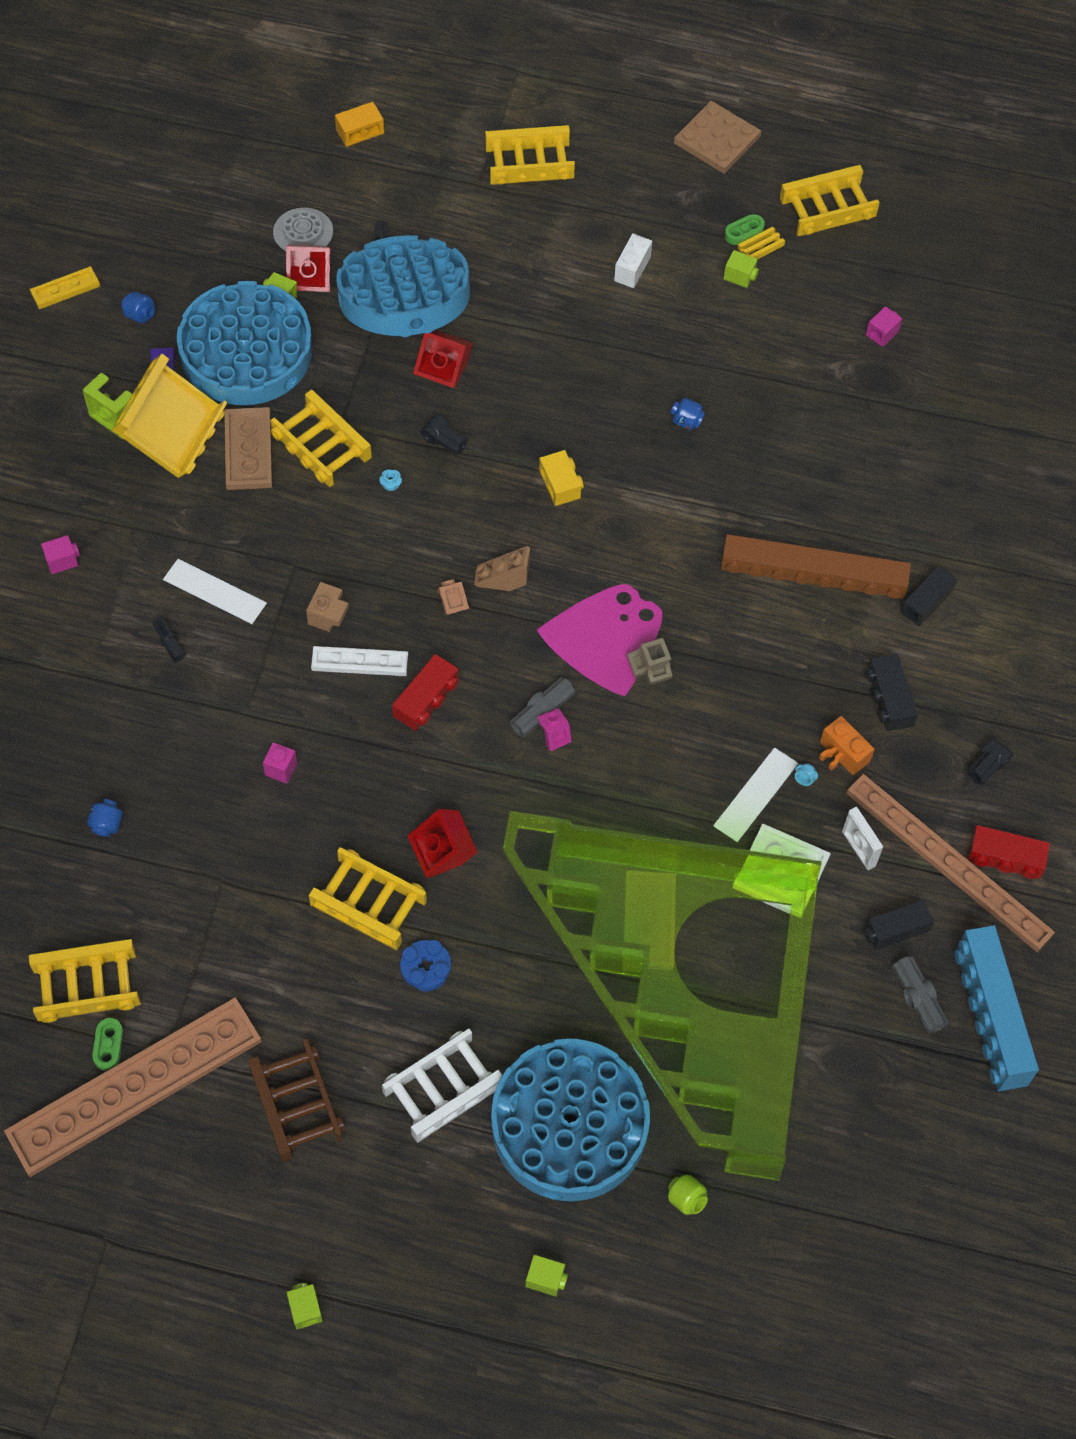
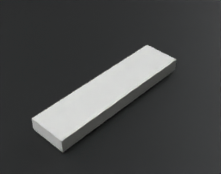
M313 646L311 669L312 671L406 676L408 651Z

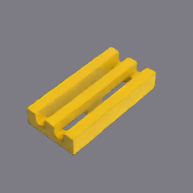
M771 227L738 244L737 249L743 254L759 259L783 247L785 240L783 238L780 239V234L778 232L775 233V228Z

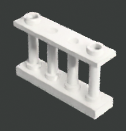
M470 1029L464 1032H456L450 1037L449 1042L401 1073L391 1074L382 1084L384 1095L387 1097L395 1092L414 1120L413 1126H411V1134L417 1143L496 1091L502 1074L499 1070L491 1073L487 1072L468 1045L472 1041ZM460 1050L479 1077V1083L471 1088L464 1084L447 1060L448 1056ZM436 1064L440 1066L458 1092L457 1097L450 1102L448 1100L444 1101L425 1073V1071ZM414 1078L419 1081L436 1106L435 1111L428 1116L426 1114L422 1115L403 1087Z

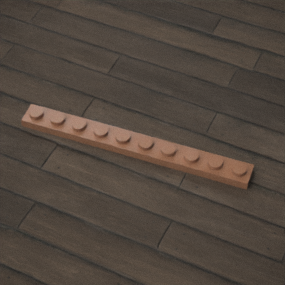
M863 774L847 790V795L1037 953L1054 935L1055 932L867 776Z

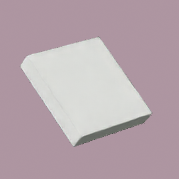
M855 807L849 810L842 833L866 869L870 870L876 867L883 845L859 809Z

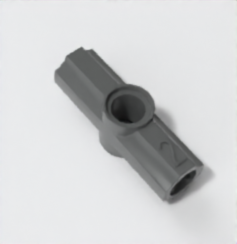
M561 677L543 693H536L529 700L527 707L510 721V726L519 737L525 738L540 725L538 716L556 708L559 709L560 706L575 694L572 683L566 678Z
M907 956L893 964L892 969L904 989L905 1000L912 1010H916L927 1032L934 1033L947 1026L949 1022L937 1002L935 988L928 979L925 980L913 957Z

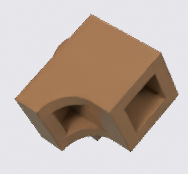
M320 582L306 610L308 625L330 632L332 626L340 627L349 608V604L341 600L343 595L342 589Z

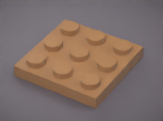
M710 101L674 137V144L725 174L761 136V130L715 102Z

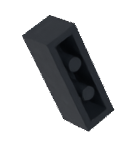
M892 654L871 658L868 668L865 669L867 681L871 682L873 687V701L877 702L879 706L878 716L880 722L884 723L886 731L914 727L918 714L899 655Z

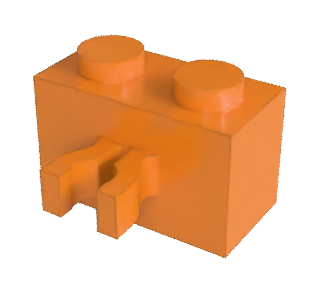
M840 716L823 730L820 743L827 750L820 754L819 759L824 761L827 757L831 758L834 756V761L828 767L831 771L840 762L852 775H855L870 763L875 749Z

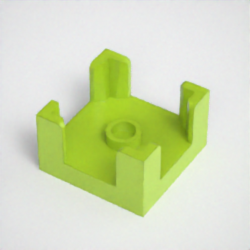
M100 373L83 389L89 416L123 439L112 431V428L132 393L125 391L113 401L107 393L102 394L98 391L109 381L106 375Z

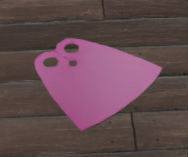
M621 584L580 601L545 623L537 631L549 647L578 672L598 685L619 695L626 696L636 680L626 656L637 650L641 644L656 640L662 622V610L653 602L641 599L638 591L633 587ZM621 592L628 593L631 596L630 603L626 605L618 603L617 595ZM642 609H650L654 614L653 619L650 621L641 620L639 612ZM625 614L628 616V620L621 621L620 616Z

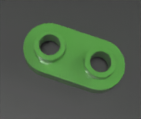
M752 214L729 224L725 230V240L732 245H738L763 232L765 224L763 218Z
M106 1018L96 1028L93 1061L97 1068L103 1071L112 1069L120 1061L123 1028L116 1019ZM115 1031L112 1037L106 1036L107 1032ZM106 1055L112 1056L109 1061H103Z

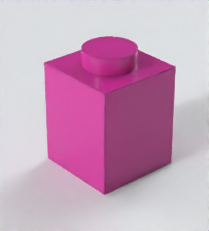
M885 306L869 321L866 336L883 347L899 332L902 318Z
M68 535L41 544L51 574L78 566L76 557L80 556L76 543L71 544Z
M272 743L263 761L265 776L286 784L297 765L295 750L276 743Z

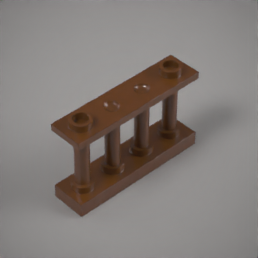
M308 1039L302 1040L305 1052L266 1065V1063L260 1064L258 1056L248 1059L282 1162L293 1159L291 1150L295 1149L294 1146L334 1132L337 1142L343 1141L341 1132L345 1131L342 1119L340 1116L335 1117L316 1061L320 1060L315 1045L310 1047ZM309 1061L313 1075L275 1089L274 1086L268 1087L266 1079L270 1078L271 1074ZM314 1085L318 1086L321 1099L282 1112V1110L276 1111L274 1103L278 1102V1098ZM324 1108L326 1109L330 1120L329 1123L293 1136L284 1134L282 1127L287 1125L286 1122Z

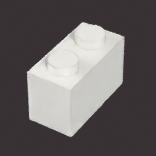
M636 234L631 235L616 263L614 281L632 288L635 287L651 258L652 240Z

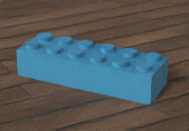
M995 925L966 930L954 951L956 963L960 964L962 968V984L964 988L968 989L970 995L968 997L969 1008L972 1012H975L977 1034L981 1035L983 1039V1055L986 1060H989L991 1066L989 1070L991 1082L996 1084L998 1092L1026 1087L1039 1071Z

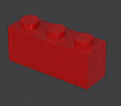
M435 654L392 705L393 717L415 731L421 725L424 726L429 721L432 711L435 708L438 709L443 704L446 694L457 687L459 683L458 668Z
M977 825L972 834L967 860L980 867L989 866L997 868L1004 873L1014 872L1022 874L1028 879H1040L1046 869L1050 843Z

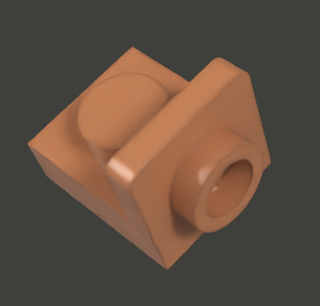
M452 579L441 583L442 587L437 589V593L440 594L445 615L469 609L462 582L455 583V580Z

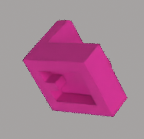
M556 708L538 716V722L544 729L546 746L550 752L572 742L569 722L560 709Z

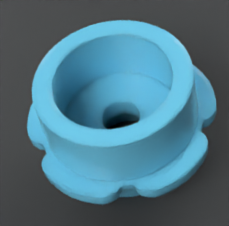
M387 469L382 472L379 481L386 490L393 491L400 486L402 478L397 470Z
M799 764L795 768V780L801 785L809 786L818 778L817 771L810 764Z

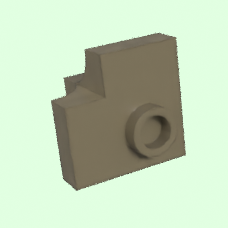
M663 638L641 644L637 650L626 656L634 678L646 675L649 686L669 680L673 676L670 668L671 657Z

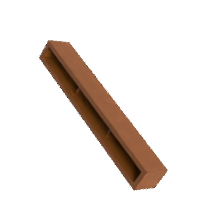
M727 534L721 570H726L730 573L750 574L754 577H771L775 580L796 581L799 584L808 583L824 588L834 587L844 591H859L869 595L878 594L893 599H904L909 584L911 563Z

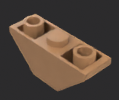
M525 546L477 565L474 585L505 591L525 586L530 564V548Z

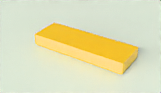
M90 266L31 288L30 292L38 308L42 309L98 288L100 283Z

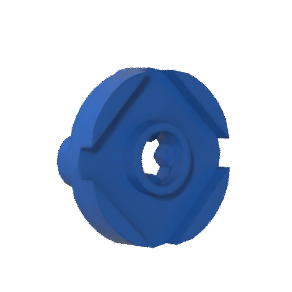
M436 940L415 942L402 953L400 962L401 974L408 985L411 984L413 987L418 988V990L432 991L438 989L446 982L445 980L450 975V955L441 943ZM427 960L432 963L430 970L425 971L424 968H419L422 961Z

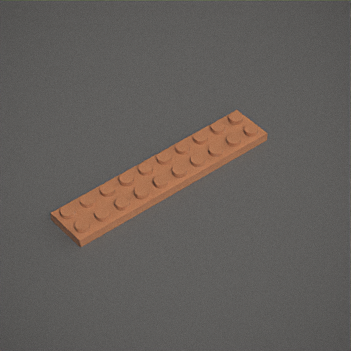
M235 997L9 1127L4 1132L28 1176L32 1177L262 1042L261 1038Z

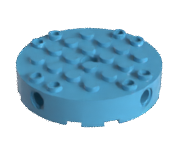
M405 235L365 244L364 249L358 253L353 251L343 260L344 265L337 272L338 297L343 314L356 326L377 334L409 337L421 333H431L433 330L457 318L464 311L470 299L469 267L465 257L456 248L450 249L446 247L445 242L434 238L426 241L418 240V236Z
M238 281L236 285L225 287V284L212 288L190 304L182 316L183 319L180 327L178 326L177 344L181 365L186 377L193 386L208 397L220 402L226 401L227 404L254 405L276 399L290 391L300 382L311 363L313 352L311 327L304 308L289 293L270 284L269 286L258 285L256 281Z
M559 1039L554 1040L552 1043L542 1046L537 1045L520 1055V1058L511 1067L507 1068L497 1085L493 1097L491 1114L492 1137L502 1164L515 1180L536 1194L554 1200H587L603 1195L617 1187L631 1174L638 1164L649 1132V1102L643 1089V1084L631 1066L629 1067L620 1059L617 1053L600 1044L586 1040ZM567 1115H572L576 1117L577 1120L568 1123V1121H566L564 1117Z

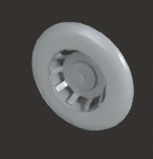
M296 208L287 211L278 218L274 225L273 235L276 243L284 251H286V246L289 243L326 247L332 239L333 226L330 219L316 209Z

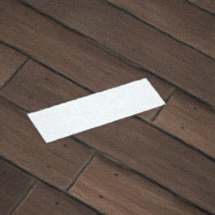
M177 559L163 579L253 624L267 604L180 559Z
M774 748L713 826L738 842L798 763Z

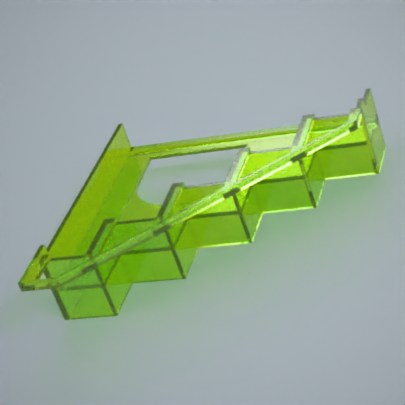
M510 811L503 845L504 854L696 1144L701 1147L726 1150L724 1172L779 1181L786 1161V1138L817 883L822 861L574 825L568 819ZM518 828L554 833L548 871L525 868L514 851ZM537 884L547 885V899ZM725 898H743L791 906L777 1019L719 1010L703 1003L687 989L676 968L674 949L679 930L686 919L698 908L712 901ZM552 906L595 913L592 936L569 933ZM580 949L590 951V963ZM594 970L640 977L636 1004L614 1001ZM625 1017L635 1018L634 1030ZM638 1036L686 1043L682 1073L660 1070ZM671 1086L680 1087L679 1097ZM683 1103L732 1111L729 1136L701 1132Z

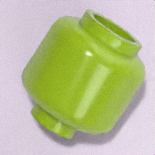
M683 1175L674 1178L669 1184L668 1200L683 1214H698L705 1208L708 1201L707 1189L694 1177Z

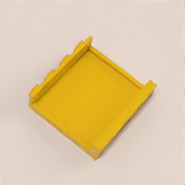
M160 354L152 360L114 424L112 431L179 478L184 474H190L196 465L194 460L205 450L206 446L204 443L206 439H209L216 430L214 428L215 423L223 418L225 414L223 409L227 402L223 401L217 404L166 366L169 358Z

